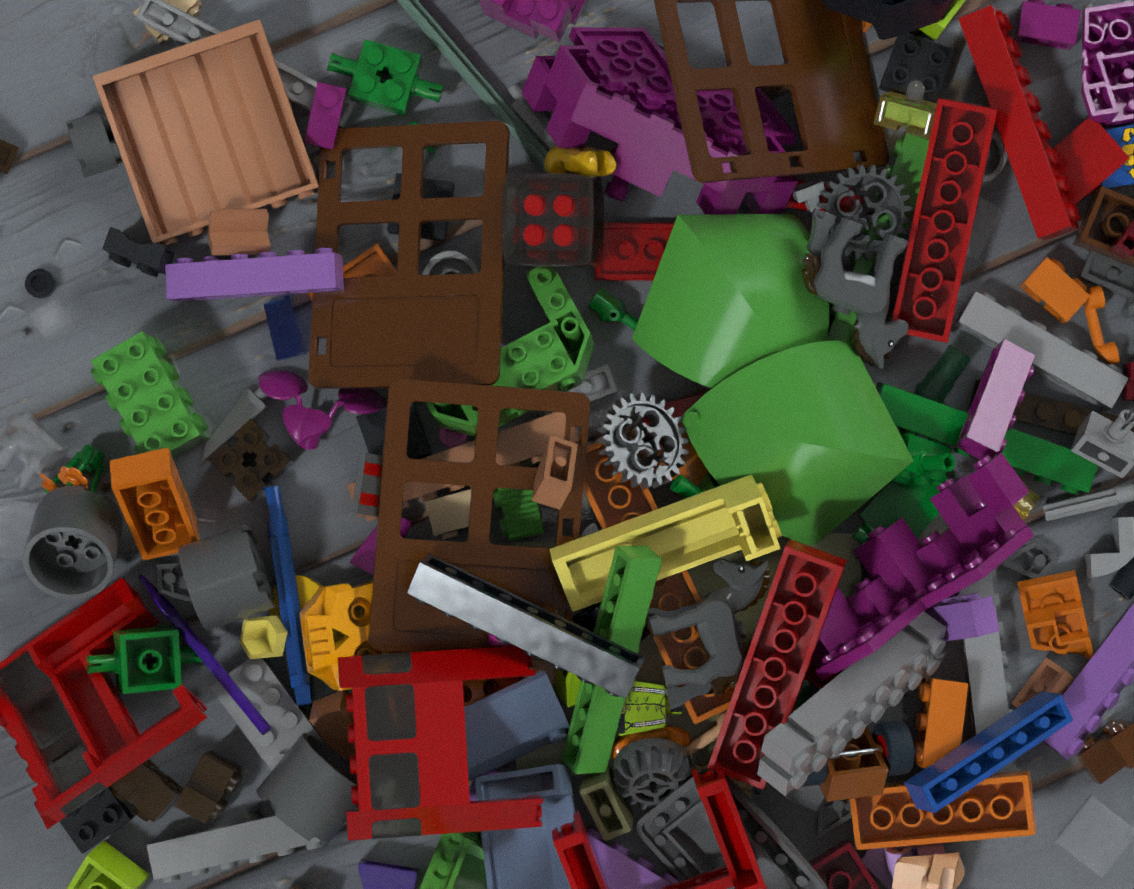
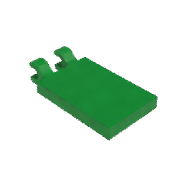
M892 479L858 515L864 522L855 531L853 537L862 544L868 538L867 534L880 525L886 528L902 517L916 538H918L939 514L930 498L939 492L936 487L941 482H932V485L929 487L917 485L914 481H911L910 485L897 484Z

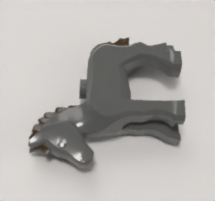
M814 208L812 212L811 236L807 243L809 253L805 254V259H803L805 269L801 270L805 288L816 297L835 304L834 311L849 316L851 311L855 312V330L852 338L855 339L854 349L857 350L858 356L861 355L862 361L883 370L884 359L890 358L889 352L909 330V324L901 319L885 323L889 306L890 280L893 275L894 261L904 251L909 242L905 239L885 234L869 274L843 270V250L852 237L860 234L863 224L842 217L840 224H837L833 236L828 241L829 230L835 224L837 216Z
M718 559L713 563L714 573L725 580L726 586L707 594L692 606L682 607L674 611H662L658 608L648 609L646 618L653 637L696 625L700 639L709 656L705 663L694 669H677L671 665L661 666L670 709L680 707L696 696L709 693L711 688L715 696L718 694L723 695L727 687L732 689L737 683L745 656L741 639L746 638L742 621L736 622L735 614L739 611L748 610V607L757 605V600L766 595L765 592L769 589L767 585L771 582L767 560L757 563L755 559H752L749 563H736L726 559ZM680 684H686V685H684V686H682V687H677V686H676V685H680Z

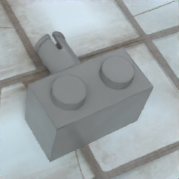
M1123 410L1113 422L1091 411L1079 426L1071 451L1124 478L1134 466V432L1130 431L1134 426V413L1132 412L1125 419L1130 410Z

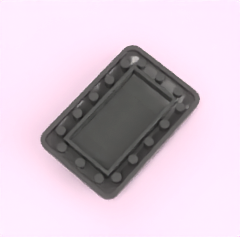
M706 766L698 771V773L704 774L713 770L708 769ZM725 775L766 888L827 889L824 881L782 831L736 783ZM693 776L644 814L637 822L636 829L640 838L680 881L726 865L703 802L696 789Z

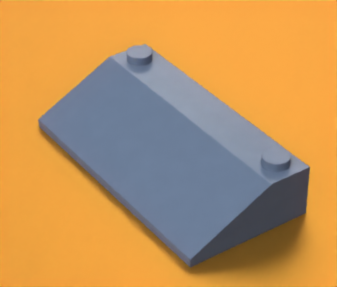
M545 670L536 673V676H529L464 707L469 781L549 743H558L567 737L570 726ZM415 731L398 739H412L415 737ZM383 754L406 801L411 808L418 807L419 792L416 754Z
M555 764L474 777L477 801L524 798L525 795L536 794L543 798V804H538V806L541 805L542 818H539L542 821V827L481 831L487 888L571 889L552 839V830L557 827L560 832L562 825L574 821L575 807L570 768L567 765Z

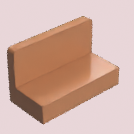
M211 210L207 237L211 255H259L262 252H270L271 245L267 233L268 210Z
M1045 658L1011 702V705L1018 708L1042 691L1062 694L1063 696L1075 679L1066 670Z

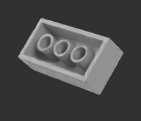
M267 658L247 659L228 673L271 726V730L265 735L258 731L219 681L210 687L271 771L302 733L310 734L325 743L309 721V714L302 705L296 706L295 695Z

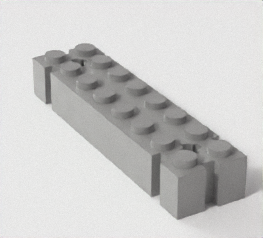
M923 612L876 652L848 666L789 715L788 721L785 724H778L764 736L762 752L765 756L760 759L757 775L784 796L794 788L799 789L807 780L808 775L814 771L819 772L832 755H839L852 738H859L867 725L872 721L876 723L891 705L893 707L896 706L909 689L911 691L915 690L923 677L927 674L932 675L938 669L941 662L939 660L940 652L946 643L944 637L947 627Z

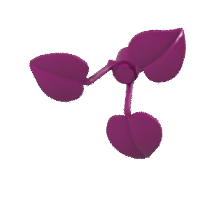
M274 370L262 373L257 378L260 389L267 396L277 400L295 398L297 405L285 407L282 412V419L287 431L296 444L307 450H313L319 446L321 434L330 429L331 419L340 406L344 405L346 411L354 414L373 413L387 406V400L371 388H343L338 391L340 399L335 402L327 415L320 410L307 409L303 406L300 394L307 392L308 385L301 376L289 371Z

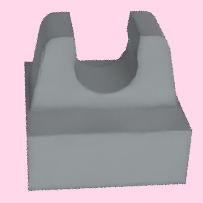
M815 178L795 186L792 195L798 203L804 201L807 210H810L811 213L814 208L822 209L816 205L820 203L818 198L821 195L820 192H826L823 182Z

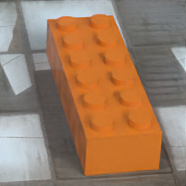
M1030 770L994 773L936 813L917 809L904 782L885 783L883 795L850 799L856 850L1035 835L1037 831Z

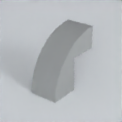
M1134 517L1112 518L1113 553L1084 554L1086 577H1100L1113 573L1125 566L1134 557Z

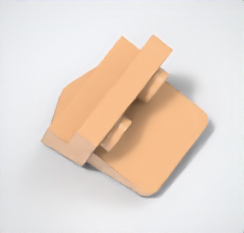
M960 852L900 857L895 864L892 889H957L965 874V867L959 856Z

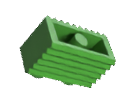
M497 488L498 490L493 491L496 508L502 507L504 519L499 520L503 537L509 535L510 541L544 533L538 504L532 501L533 490Z

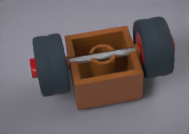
M903 721L878 723L875 725L872 735L868 727L865 728L862 735L857 739L852 738L839 755H832L819 772L814 771L808 775L807 780L801 787L819 785L826 802L883 795L887 776L907 774L913 768L914 745L909 728Z

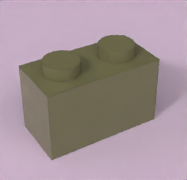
M607 767L606 772L591 773L583 776L580 793L604 841L630 832L635 816L629 804L617 793L611 767Z

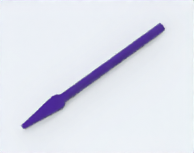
M140 575V581L162 614L179 630L181 636L262 735L268 733L271 730V726L183 620L176 608L163 595L158 594V590L143 575Z

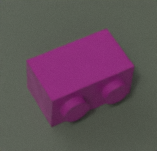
M1043 0L1023 1L1018 7L1013 41L1071 50L1076 45L1081 10H1075L1072 5L1065 3L1051 6L1045 5Z

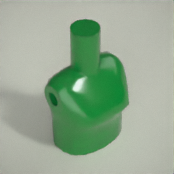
M600 287L588 304V307L597 313L600 321H621L635 331L639 320L626 311V305L622 300L611 295Z

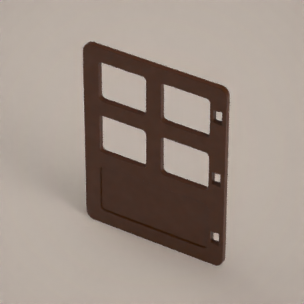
M654 0L691 171L698 182L711 183L846 171L847 167L857 170L858 165H863L865 169H868L870 165L879 168L888 163V148L882 122L878 121L880 113L858 19L825 8L822 0ZM736 1L770 2L784 64L761 66L749 64L735 5ZM710 2L713 4L727 67L693 69L690 66L677 11V3ZM788 87L790 89L803 151L769 152L755 88ZM731 90L733 92L746 155L719 158L710 156L696 92ZM860 152L862 161L854 162L853 153ZM796 157L799 167H790L789 158ZM722 163H730L732 172L723 173Z
M502 121L340 128L337 129L333 150L320 147L315 249L332 248L333 252L338 254L339 229L343 225L398 223L399 242L397 273L394 276L343 278L344 291L313 293L308 379L312 386L318 389L389 388L390 383L396 379L493 385L498 381L501 365L510 130ZM486 144L484 193L481 196L423 198L424 152L426 147ZM402 147L401 195L397 200L341 202L343 153L346 150ZM328 162L336 163L335 178H327ZM482 220L481 270L478 273L419 274L421 226L424 222ZM319 338L327 339L326 354L318 355Z
M396 379L390 383L387 398L368 641L373 649L388 652H421L499 647L489 645L488 632L475 630L469 626L468 622L446 616L442 613L441 609L430 604L419 603L415 600L414 596L407 593L420 561L428 553L554 614L555 610L565 609L564 618L572 622L573 612L552 562L551 548L491 544L489 534L493 491L496 488L533 490L538 471L537 467L498 465L496 463L499 413L503 408L563 412L566 416L564 440L570 441L571 427H580L572 489L560 510L558 509L556 542L551 548L579 538L590 415V400L585 394L412 379ZM420 401L476 406L478 414L474 459L471 462H454L408 458L406 452L411 403ZM411 481L469 486L471 488L467 539L464 542L402 538L400 527L404 484ZM563 518H573L571 537L562 535ZM532 657V660L546 661L540 657Z

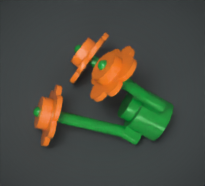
M86 444L81 452H76L66 466L61 467L60 472L53 480H50L41 473L39 477L43 482L40 485L44 488L45 493L59 488L57 484L60 481L65 486H85L84 490H87L89 481L86 477L82 476V473L91 475L94 472L88 491L95 493L100 475L105 468L101 464L105 455L99 449Z

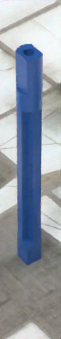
M271 486L265 488L269 517L267 528L281 622L288 632L285 650L291 689H294L296 706L308 705L312 703L309 687L312 683L306 666L299 615L301 610L288 523L283 513L280 486Z

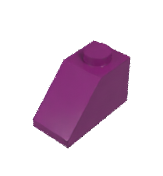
M317 82L304 143L333 150L346 92L345 88Z

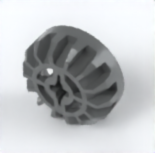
M645 738L634 741L623 747L613 762V782L616 784L617 793L630 805L633 806L638 802L639 808L646 810L648 805H657L693 776L691 769H693L692 759L685 748L667 739Z

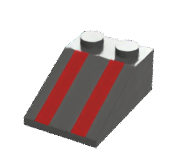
M360 452L351 512L378 517L383 456Z

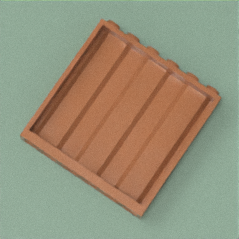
M260 19L92 76L153 244L160 242L161 245L166 246L178 242L177 235L187 232L188 236L192 237L206 232L204 226L209 225L210 211L213 209H259V207L270 204L271 209L288 204L286 199L288 197L298 195L300 200L315 195L314 188L319 187L318 180Z

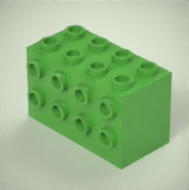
M142 331L90 360L94 366L90 371L98 385L102 384L106 388L108 394L105 395V398L113 411L117 410L123 418L119 421L123 431L127 436L131 435L137 443L133 447L136 454L169 447L174 459L210 439L206 432L209 428L202 415H198L194 411L192 405L195 403L188 390L180 386L178 382L180 376L172 363L169 364L163 355L166 351L160 340Z

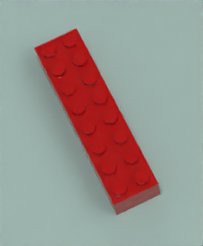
M989 5L958 18L989 105L992 108L998 109L995 122L1037 238L1047 241L1079 229L1077 221L1081 220V215L1077 205L1069 202L1067 194L1071 193V188L1066 176L1060 175L1057 169L1058 166L1062 165L1057 150H1053L1049 145L1048 139L1052 138L1047 123L1039 118L1038 112L1042 111L1037 96L1033 95L1029 90L1028 85L1032 84L1027 68H1023L1019 63L1018 58L1022 57V53L1017 41H1013L1008 31L1012 30L1008 15L1006 13L1003 14L1002 10Z
M938 98L892 321L901 319L909 324V330L906 335L948 343L996 121L997 108Z
M791 539L785 545L708 763V769L717 772V768H722L724 775L764 790L767 782L757 775L760 759L765 756L762 752L764 736L778 724H785L788 721L789 715L793 713L847 563L846 559Z

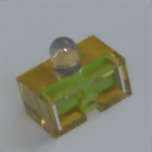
M914 80L908 84L906 95L888 91L880 96L874 124L893 130H898L904 126L907 127L906 133L930 139L937 104L922 100L925 87L922 82Z

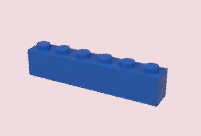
M1040 692L904 782L916 808L936 813L1072 722L1073 718L1062 694Z

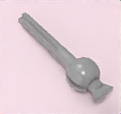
M1134 483L1043 504L1045 520L1050 521L1134 501Z

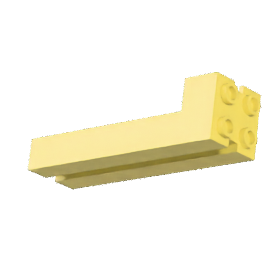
M751 474L551 548L550 553L572 612L602 601L616 546L649 547L662 558L661 568L656 579L658 581L742 550L746 561L779 550L781 548L777 538L782 537L762 482L756 484Z

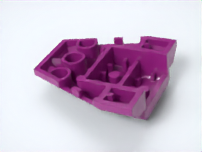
M1134 0L1085 8L1082 12L1081 94L1090 120L1097 123L1102 122L1106 127L1134 123Z

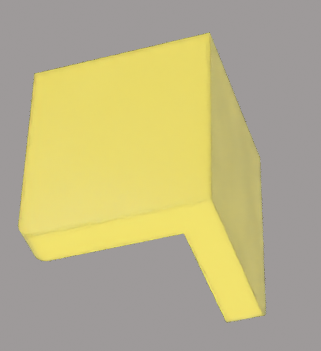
M277 615L245 618L239 643L249 659L283 656L288 632Z

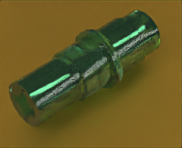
M949 345L922 382L915 385L917 389L913 394L945 405V398L971 359L955 347Z

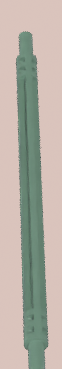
M397 0L496 117L508 126L513 137L558 188V182H575L568 173L563 177L557 178L550 176L546 172L544 160L548 150L420 0ZM558 188L561 193L565 192L569 196L577 197L583 203L584 196L579 190Z

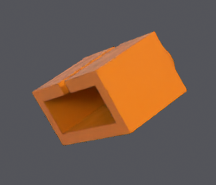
M1046 257L1041 260L1019 287L1037 303L1042 300L1045 303L1043 308L1060 324H1064L1087 301L1090 295L1086 292V285L1077 278L1072 280L1064 272L1066 268L1054 258L1050 260Z

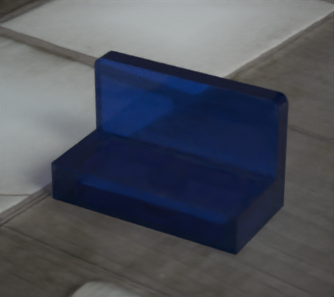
M287 295L282 300L263 304L277 361L306 355L293 298Z

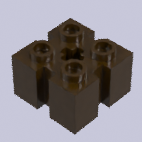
M250 418L234 434L238 441L232 447L224 443L208 460L224 476L230 477L233 474L238 479L233 485L248 501L254 502L265 491L266 487H270L265 480L271 475L279 478L295 461L279 445L274 444L270 447L266 443L270 436L255 420ZM256 453L255 461L257 465L255 467L251 465L247 467L246 457L249 454L253 456Z
M213 750L204 753L174 807L204 824L211 819L216 820L217 817L221 816L228 804V801L224 800L226 794H231L232 791H235L243 777L239 774L242 766Z
M150 759L111 785L113 788L112 794L124 803L127 799L136 806L134 809L135 814L146 822L149 819L155 822L162 818L178 800L184 789L169 775L164 774Z

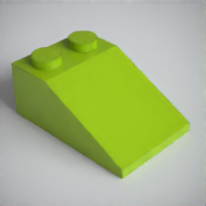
M103 840L86 856L67 889H142L150 874Z

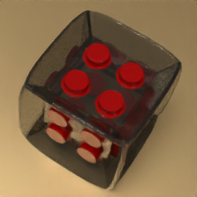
M561 173L506 175L502 198V251L505 265L600 267L604 240V192L600 176L593 175L588 177Z

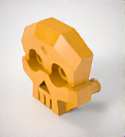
M373 580L353 587L348 583L319 587L312 599L308 600L299 612L307 672L324 681L333 690L343 691L351 689L339 688L337 657L358 656L363 650L368 655L405 653L377 651L371 647L368 641ZM356 606L362 609V614L359 617H356L353 612ZM333 631L342 636L335 644ZM409 658L362 661L363 671L368 675L403 673Z

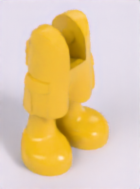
M555 145L547 152L544 167L550 176L557 178L563 177L568 171L582 177L607 176L614 172L616 161L609 151L597 150L587 145H584L583 148L568 149L558 148Z

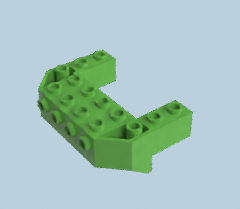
M550 260L525 273L528 284L549 323L501 348L500 377L495 384L490 386L569 391L583 383L595 345L590 331ZM426 402L440 428L476 437L478 414L476 406ZM501 409L498 428L531 410Z

